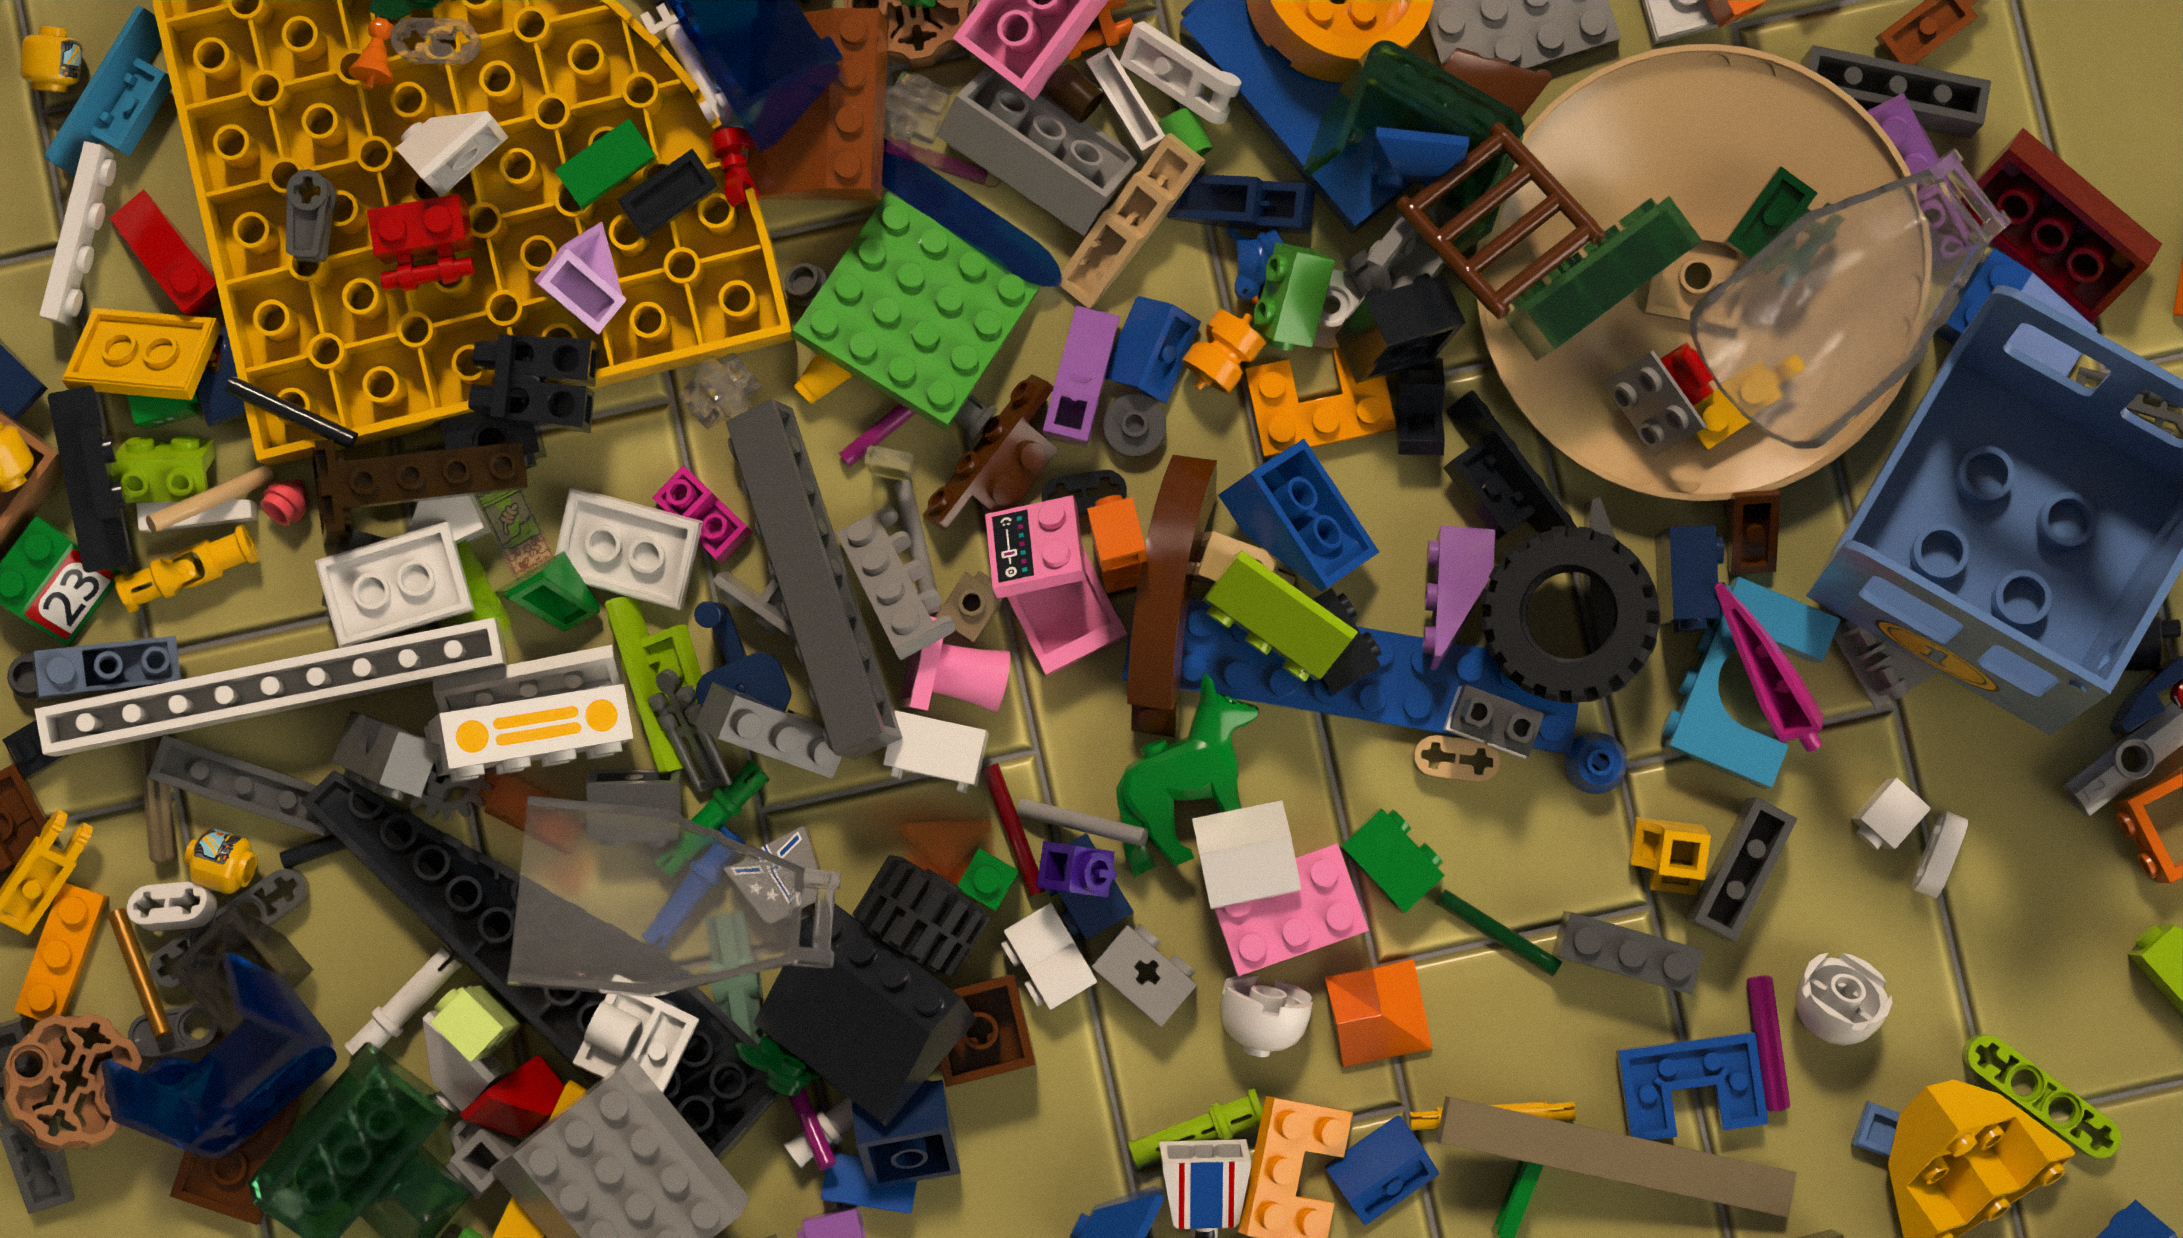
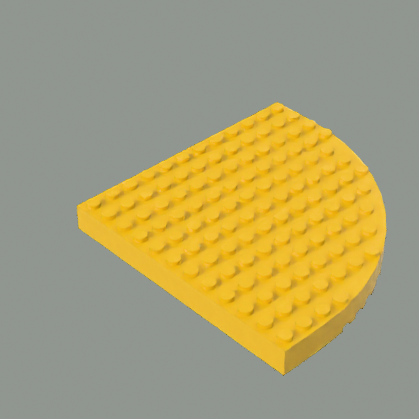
M152 0L237 376L243 381L357 432L358 438L354 446L440 426L439 420L475 412L468 407L471 385L493 386L495 370L479 369L473 366L474 343L498 340L499 334L593 340L599 345L596 385L595 387L587 386L589 389L795 340L791 337L793 324L776 253L754 188L745 190L749 207L744 209L742 202L732 207L726 199L724 188L727 173L722 172L720 166L722 159H717L713 156L708 139L712 133L724 129L722 123L714 111L713 113L717 119L711 121V124L708 123L699 106V103L705 101L706 98L698 85L668 52L661 41L641 25L616 0H443L440 5L431 10L414 9L401 19L388 20L393 25V34L384 41L387 49V57L394 80L393 83L388 85H374L373 89L365 88V82L357 80L348 72L349 67L353 65L362 54V51L371 42L372 37L368 33V25L379 17L369 11L372 0ZM488 111L508 135V138L443 195L458 194L468 204L475 249L455 252V258L460 259L472 256L476 273L474 275L458 277V282L443 284L441 280L418 284V289L403 292L401 288L384 291L380 280V273L397 270L398 264L385 265L374 256L366 210L440 197L396 150L402 143L400 140L401 136L413 124L417 122L424 124L429 118ZM630 118L657 158L582 210L554 170ZM693 148L720 189L644 240L617 200ZM309 169L318 172L330 181L337 190L338 199L328 257L325 262L311 263L300 261L286 252V187L293 174L300 170ZM314 186L311 192L304 193V198L311 201L312 196H319L321 190ZM602 221L622 295L627 300L602 331L596 334L545 293L534 280L564 244ZM437 255L414 259L415 266L438 263L439 257ZM547 381V383L576 385L574 383ZM243 401L256 460L269 467L312 457L314 441L328 440ZM334 443L335 451L346 449L345 447L337 443Z

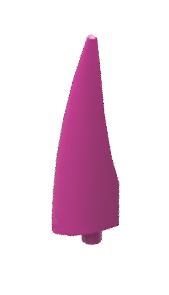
M1722 582L1716 584L1714 588L1751 685L1759 705L1778 739L1783 743L1799 738L1807 752L1815 751L1822 745V741L1816 733L1822 730L1823 713L1790 660L1762 624Z

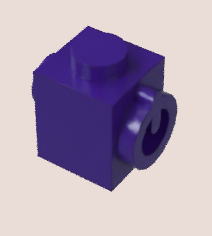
M1043 841L1037 887L1108 898L1112 879H1115L1117 876L1113 867L1115 852Z

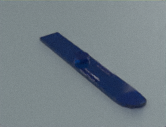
M884 138V147H883V150H885L886 143H887V139H885V138ZM883 151L882 186L934 219L937 223L1013 275L1019 276L1022 280L1041 287H1058L1061 284L1063 277L1059 265L1050 252L1035 239L930 168L924 166V164H917L915 161L902 159L898 155L894 156Z

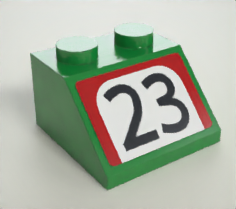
M35 516L0 563V604L19 618L63 644L70 646L116 585L115 576L123 572L117 568L91 573L85 572L82 567L77 539L53 521Z

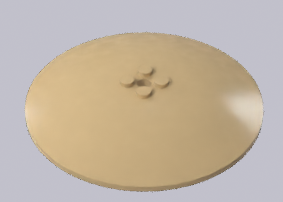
M1685 44L1659 48L1626 57L1597 70L1574 84L1550 103L1519 138L1529 151L1596 220L1598 225L1606 232V236L1595 245L1589 241L1508 305L1510 312L1503 319L1497 320L1476 298L1479 323L1495 370L1514 404L1530 424L1554 448L1577 465L1606 481L1632 491L1660 498L1685 501L1731 499L1730 496L1735 492L1775 490L1784 487L1826 466L1857 443L1881 418L1895 399L1912 369L1923 341L1930 313L1933 287V254L1928 221L1916 184L1893 141L1877 121L1853 97L1830 80L1788 59L1747 47L1722 44ZM1509 156L1505 159L1492 187L1519 167ZM1780 166L1818 193L1807 207L1809 210L1818 215L1826 202L1841 211L1840 216L1832 225L1834 232L1826 242L1821 241L1807 259L1810 262L1807 269L1802 275L1797 274L1788 287L1779 284L1772 277L1782 264L1775 256L1772 255L1767 264L1760 269L1724 243L1725 239ZM1532 180L1481 219L1476 253L1547 198ZM1559 211L1480 274L1497 291L1576 229V227ZM1796 222L1783 242L1794 248L1806 229ZM1700 264L1708 271L1709 280L1703 289H1694L1686 283L1685 271L1689 265ZM1685 343H1688L1691 348L1697 351L1714 377L1709 382L1713 390L1759 361L1767 372L1788 357L1796 355L1806 369L1777 388L1785 400L1709 450L1703 448L1694 434L1656 457L1649 447L1641 441L1637 430L1623 410L1615 404L1611 393L1603 384L1604 381L1620 372L1636 359L1639 360L1654 350L1659 359Z

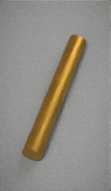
M126 909L114 910L108 914V918L154 1038L161 1039L167 1037L173 1031Z

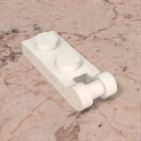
M1145 21L1133 25L1119 62L1205 120L1214 124H1224L1230 113L1228 105L1230 98L1237 95L1241 86V80L1237 76L1229 72L1220 71ZM1205 86L1214 91L1211 98L1203 94Z

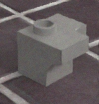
M462 1118L446 1134L455 1148V1155L449 1159L451 1162L446 1168L478 1200L499 1181L490 1168L522 1143V1141L516 1136L473 1124Z

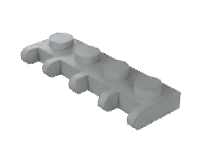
M885 506L837 531L836 534L897 656L902 660L954 632L956 625L950 616H942L932 621L928 612L941 604L942 598L936 589H929L918 594L913 582L921 579L926 574V568L921 560H913L903 565L898 554L910 547L911 539L905 531H899L888 536L885 528L897 521L898 514L894 507Z

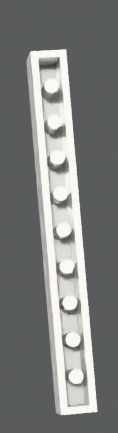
M489 618L36 708L34 710L42 753L58 757L433 682L434 679L508 665L501 624L497 619Z

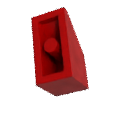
M538 1054L486 1090L465 1108L460 1115L467 1122L522 1138L537 1127L539 1129L549 1121L565 1086L540 1054Z

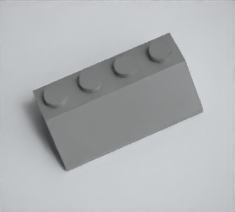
M987 65L955 96L936 136L947 142L955 151L966 155L985 168L990 175L1001 179L1023 194L1028 201L1039 205L1051 213L1066 227L1074 229L1085 236L1095 225L1102 213L1108 209L1142 158L1085 120L1080 124L1077 123L1046 97L1044 91H1041L1036 99L1032 100Z

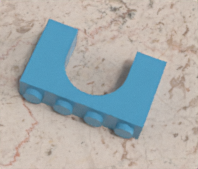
M1741 577L1730 580L1729 585L1725 584L1762 624L1783 651L1814 664L1824 661L1840 618ZM1720 610V618L1714 620L1712 627L1707 626V629H1702L1697 640L1695 650L1701 652L1695 668L1688 667L1682 677L1678 692L1684 695L1678 710L1671 709L1664 721L1661 734L1667 737L1663 747L1760 788H1772L1789 745L1742 726L1725 710L1718 691L1719 673L1727 657L1737 647L1724 613Z

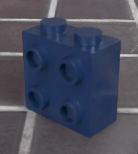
M1716 525L1668 527L1655 535L1657 594L1659 598V611L1661 613L1660 625H1671L1672 633L1699 632L1701 629H1707L1708 622L1720 618V610L1722 608L1714 587L1716 584L1721 583L1718 582L1717 564H1723L1724 541L1722 536L1716 537Z

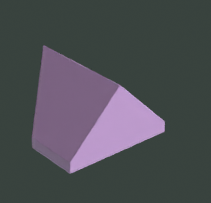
M602 221L564 244L534 280L545 293L596 334L602 331L627 300L622 295Z

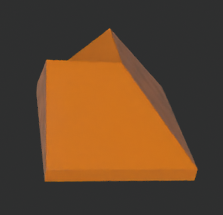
M1414 959L1324 977L1342 1067L1432 1049Z

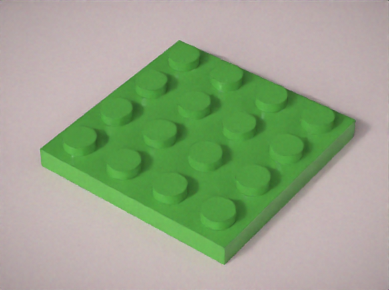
M887 192L793 328L791 337L939 428L947 431L1038 294L1041 284Z

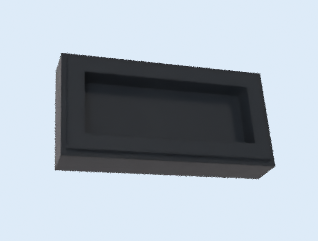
M692 148L617 201L644 240H646L720 188Z

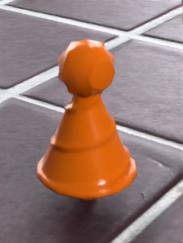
M380 17L369 23L368 33L372 37L371 42L348 70L352 77L365 82L364 87L367 89H373L374 85H388L393 83L394 80L387 57V49L384 41L393 34V25L386 18Z

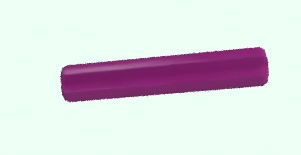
M1768 975L1753 976L1747 979L1746 984L1752 1027L1756 1035L1766 1110L1770 1112L1789 1109L1790 1098L1773 979Z

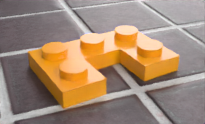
M1335 349L1332 354L1341 394L1299 403L1289 359L1245 368L1244 372L1263 458L1277 456L1302 439L1306 440L1310 448L1395 431L1397 427L1385 375L1356 384L1341 349Z
M1265 1097L1238 1230L1239 1233L1258 1238H1328L1335 1203L1324 1199L1296 1195L1305 1151L1344 1158L1353 1112L1277 1097Z

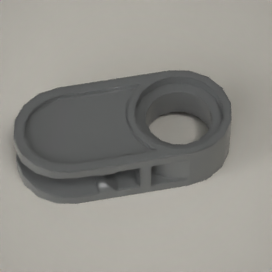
M193 1004L165 1010L173 1031L169 1036L155 1039L146 1014L137 1017L131 1023L128 1030V1039L134 1042L141 1056L155 1057L205 1047L214 1043L222 1032L223 1020L220 1013L214 1007L208 1004ZM196 1012L205 1014L210 1021V1030L202 1039L192 1037L187 1030V1021Z

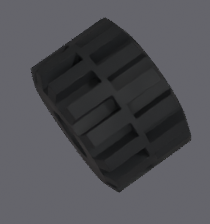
M893 855L887 857L852 913L863 928L926 968L949 977L956 975L990 920V916L985 909L962 894V889L929 868L925 871L905 858Z

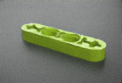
M1978 1034L1971 1037L1965 1043L1962 1058L1965 1066L1971 1072L2079 1151L2094 1158H2107L2118 1151L2121 1144V1133L2119 1127L2111 1119L2004 1041L1993 1035ZM1992 1045L1991 1055L2001 1063L2007 1064L2009 1056L2013 1059V1062L2003 1069L1999 1081L1995 1079V1076L2001 1070L1992 1064L1983 1063L1980 1066L1977 1064L1980 1060L1979 1054L1975 1052L1978 1046L1987 1048ZM2021 1069L2028 1070L2034 1077L2032 1091L2024 1096L2016 1094L2011 1086L2013 1074ZM2061 1096L2067 1098L2070 1102L2072 1113L2066 1121L2057 1123L2049 1115V1105L2054 1098ZM2084 1111L2088 1113V1116L2083 1118ZM2081 1121L2089 1127L2098 1130L2104 1126L2105 1130L2102 1135L2107 1139V1142L2104 1146L2095 1144L2091 1147L2090 1144L2093 1139L2089 1134L2077 1128L2074 1131V1135L2070 1134V1131Z

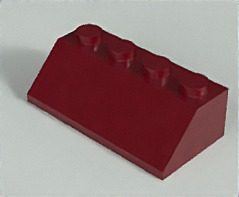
M2024 128L1998 153L1960 198L1971 225L2008 257L2032 271L2090 323L2103 313L2150 266L2162 246L2160 241Z

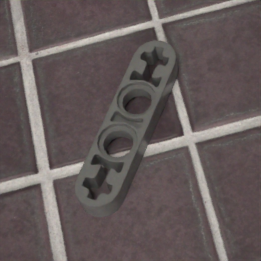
M279 869L216 910L210 922L201 927L188 929L160 948L150 961L149 971L152 979L164 987H178L188 983L299 908L307 900L310 893V885L307 878L295 869ZM281 878L285 881L295 880L297 887L292 890L295 898L291 900L289 897H282L271 903L277 909V912L272 915L269 903L259 895V892L264 890L265 897L272 896L282 888L279 882ZM246 902L255 903L261 912L259 923L252 928L243 927L237 919L239 907ZM209 927L217 929L223 938L221 948L214 954L204 952L199 944L201 933ZM187 942L190 952L201 963L196 966L195 959H189L178 967L179 977L175 974L165 975L163 969L168 965L165 958L167 956L171 959L180 958L188 953L189 950L183 946Z

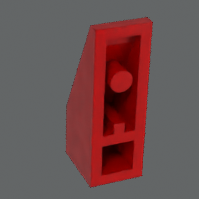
M144 189L109 218L153 278L184 314L202 317L220 302L214 271Z

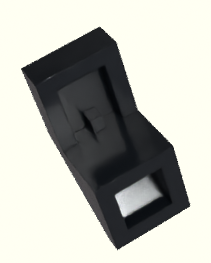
M1435 358L1432 361L1397 371L1396 435L1398 455L1444 456L1445 436L1442 411L1445 378L1442 358Z

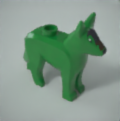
M1207 673L1202 675L1200 701L1193 716L1188 737L1167 745L1165 739H1161L1141 747L1142 756L1125 767L1124 773L1116 787L1117 805L1122 823L1148 830V839L1143 847L1125 842L1122 845L1134 877L1156 867L1153 857L1148 853L1147 844L1149 841L1157 847L1173 866L1194 859L1192 850L1181 845L1175 835L1174 799L1186 801L1213 798L1221 813L1242 809L1237 788L1239 776L1238 760L1231 736L1237 728L1246 726L1256 719L1259 708L1256 705L1238 701L1227 694L1217 693L1213 681Z

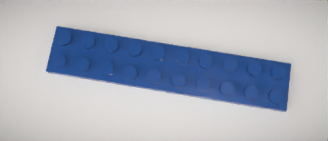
M1189 598L1183 642L1180 690L1200 693L1202 675L1207 673L1212 679L1217 693L1227 694L1234 699L1459 736L1443 730L1458 687L1468 685L1544 713L1532 749L1560 754H1570L1579 703L1567 704L1548 701L1519 688L1517 684L1502 673L1494 658L1490 656L1487 648L1453 643L1437 670L1430 669V654H1423V637L1357 627L1361 635L1368 631L1376 641L1382 652V655L1377 657L1381 666L1331 697L1320 680L1315 681L1311 677H1308L1305 682L1299 680L1282 667L1286 661L1284 658L1270 650L1267 656L1259 652L1244 640L1248 635L1247 632L1234 623L1229 629L1224 627L1206 613L1210 608L1209 605L1202 600ZM1134 609L1122 675V680L1128 681L1129 654Z

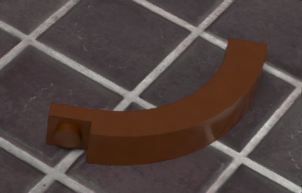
M1172 455L1158 493L1145 545L1148 561L1142 562L1131 633L1127 704L1132 705L1131 731L1176 738L1180 728L1181 666L1185 625L1197 557L1209 515L1216 501L1217 460Z

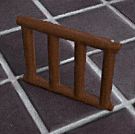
M1497 122L1489 130L1491 136L1468 153L1462 161L1435 179L1413 198L1410 199L1408 196L1400 198L1396 202L1395 207L1497 320H1500L1510 312L1508 305L1589 241L1594 245L1601 242L1605 238L1606 232L1512 131L1508 130L1502 122ZM1504 150L1519 167L1439 229L1424 212ZM1532 180L1547 198L1467 260L1452 242ZM1561 211L1576 229L1495 291L1480 273Z

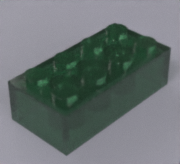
M1670 196L1658 204L1655 203L1652 197L1618 221L1623 230L1620 231L1614 224L1605 231L1606 236L1601 242L1595 245L1590 242L1582 248L1587 254L1585 258L1579 252H1576L1546 275L1551 283L1546 285L1541 279L1511 303L1515 309L1504 318L1535 361L1560 347L1702 241Z
M369 1042L247 1181L253 1203L302 1238H340L449 1112L446 1106L437 1098V1091Z

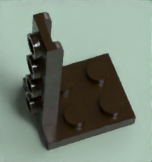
M333 439L314 441L312 463L323 546L338 545L340 540H343L345 532L351 531V509L528 488L522 441L344 461L343 453L335 454Z

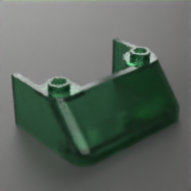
M1382 40L1376 42L1363 53L1325 110L1302 173L1310 177L1340 154L1344 148L1356 145L1363 139L1367 127L1376 131L1377 127L1466 136L1469 137L1468 154L1491 136L1489 130L1497 122H1502L1522 142L1523 133L1525 132L1524 124L1520 115L1511 107L1392 41ZM1502 150L1461 182L1460 185L1452 189L1450 193L1442 197V202L1456 212H1462L1509 175L1513 170L1515 162ZM1501 204L1453 241L1452 244L1462 253L1490 234Z

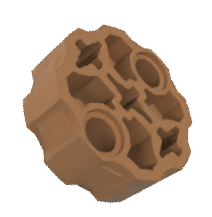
M844 0L845 8H855L861 0ZM874 0L878 3L879 10L889 22L887 63L906 64L911 69L926 68L935 65L938 58L946 55L948 52L959 50L962 45L955 41L953 37L974 10L977 0H936L934 8L915 6V18H911L909 7L902 5L900 0ZM930 12L932 22L940 25L943 29L940 30L934 24L926 22L924 13ZM903 17L905 25L897 31L892 39L891 36L899 28L897 18ZM917 35H922L924 40V49L920 51H915L913 45V37Z
M86 1013L83 1016L64 1017L56 1014L35 1023L32 1031L19 1044L12 1047L1 1075L4 1078L5 1098L2 1105L11 1125L18 1126L25 1134L32 1138L34 1145L45 1150L58 1152L62 1149L81 1148L88 1151L108 1142L114 1132L126 1120L132 1117L139 1105L143 1093L140 1086V1065L142 1060L139 1051L132 1040L124 1038L113 1028L110 1020L101 1016ZM88 1030L96 1032L95 1040L99 1042L95 1043L91 1049L83 1047L84 1039L80 1037L84 1036ZM60 1038H63L66 1048L71 1053L67 1065L61 1063L66 1049L63 1047ZM110 1054L112 1055V1058L99 1062L94 1075L88 1073L93 1061L105 1058ZM24 1056L32 1057L39 1063L40 1073L31 1078L23 1077L15 1070V1061ZM81 1062L82 1066L78 1073V1083L84 1087L78 1086L71 1093L67 1103L64 1104L63 1098L66 1093V1082L60 1078L67 1079L73 1073L77 1063ZM113 1087L123 1089L128 1094V1106L122 1109L110 1107L105 1101V1091ZM50 1090L56 1092L51 1105H46L33 1111V1106L46 1102ZM77 1100L84 1101L79 1115L84 1120V1127H82L79 1118L73 1112ZM53 1116L62 1118L61 1127L67 1129V1131L60 1130L56 1137L47 1134L49 1126L42 1123L43 1121L50 1122Z

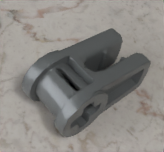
M309 169L300 170L293 174L286 187V252L300 261L311 263L325 262L328 257L338 199L337 190L330 181L318 172ZM314 186L321 190L320 195L312 196L311 201L304 198V193L311 192Z

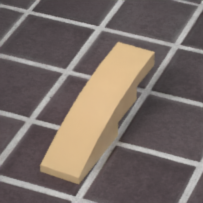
M1172 133L1165 135L1141 171L1134 173L1111 208L1104 211L1055 282L1089 309L1093 308L1158 227L1206 160Z

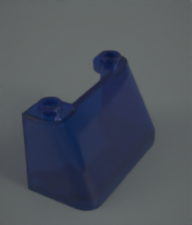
M666 0L761 153L781 140L841 72L837 63L844 58L830 35L823 39L820 38L795 0Z

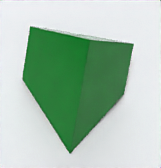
M564 551L493 592L517 603L563 632L570 630L600 612L599 604Z

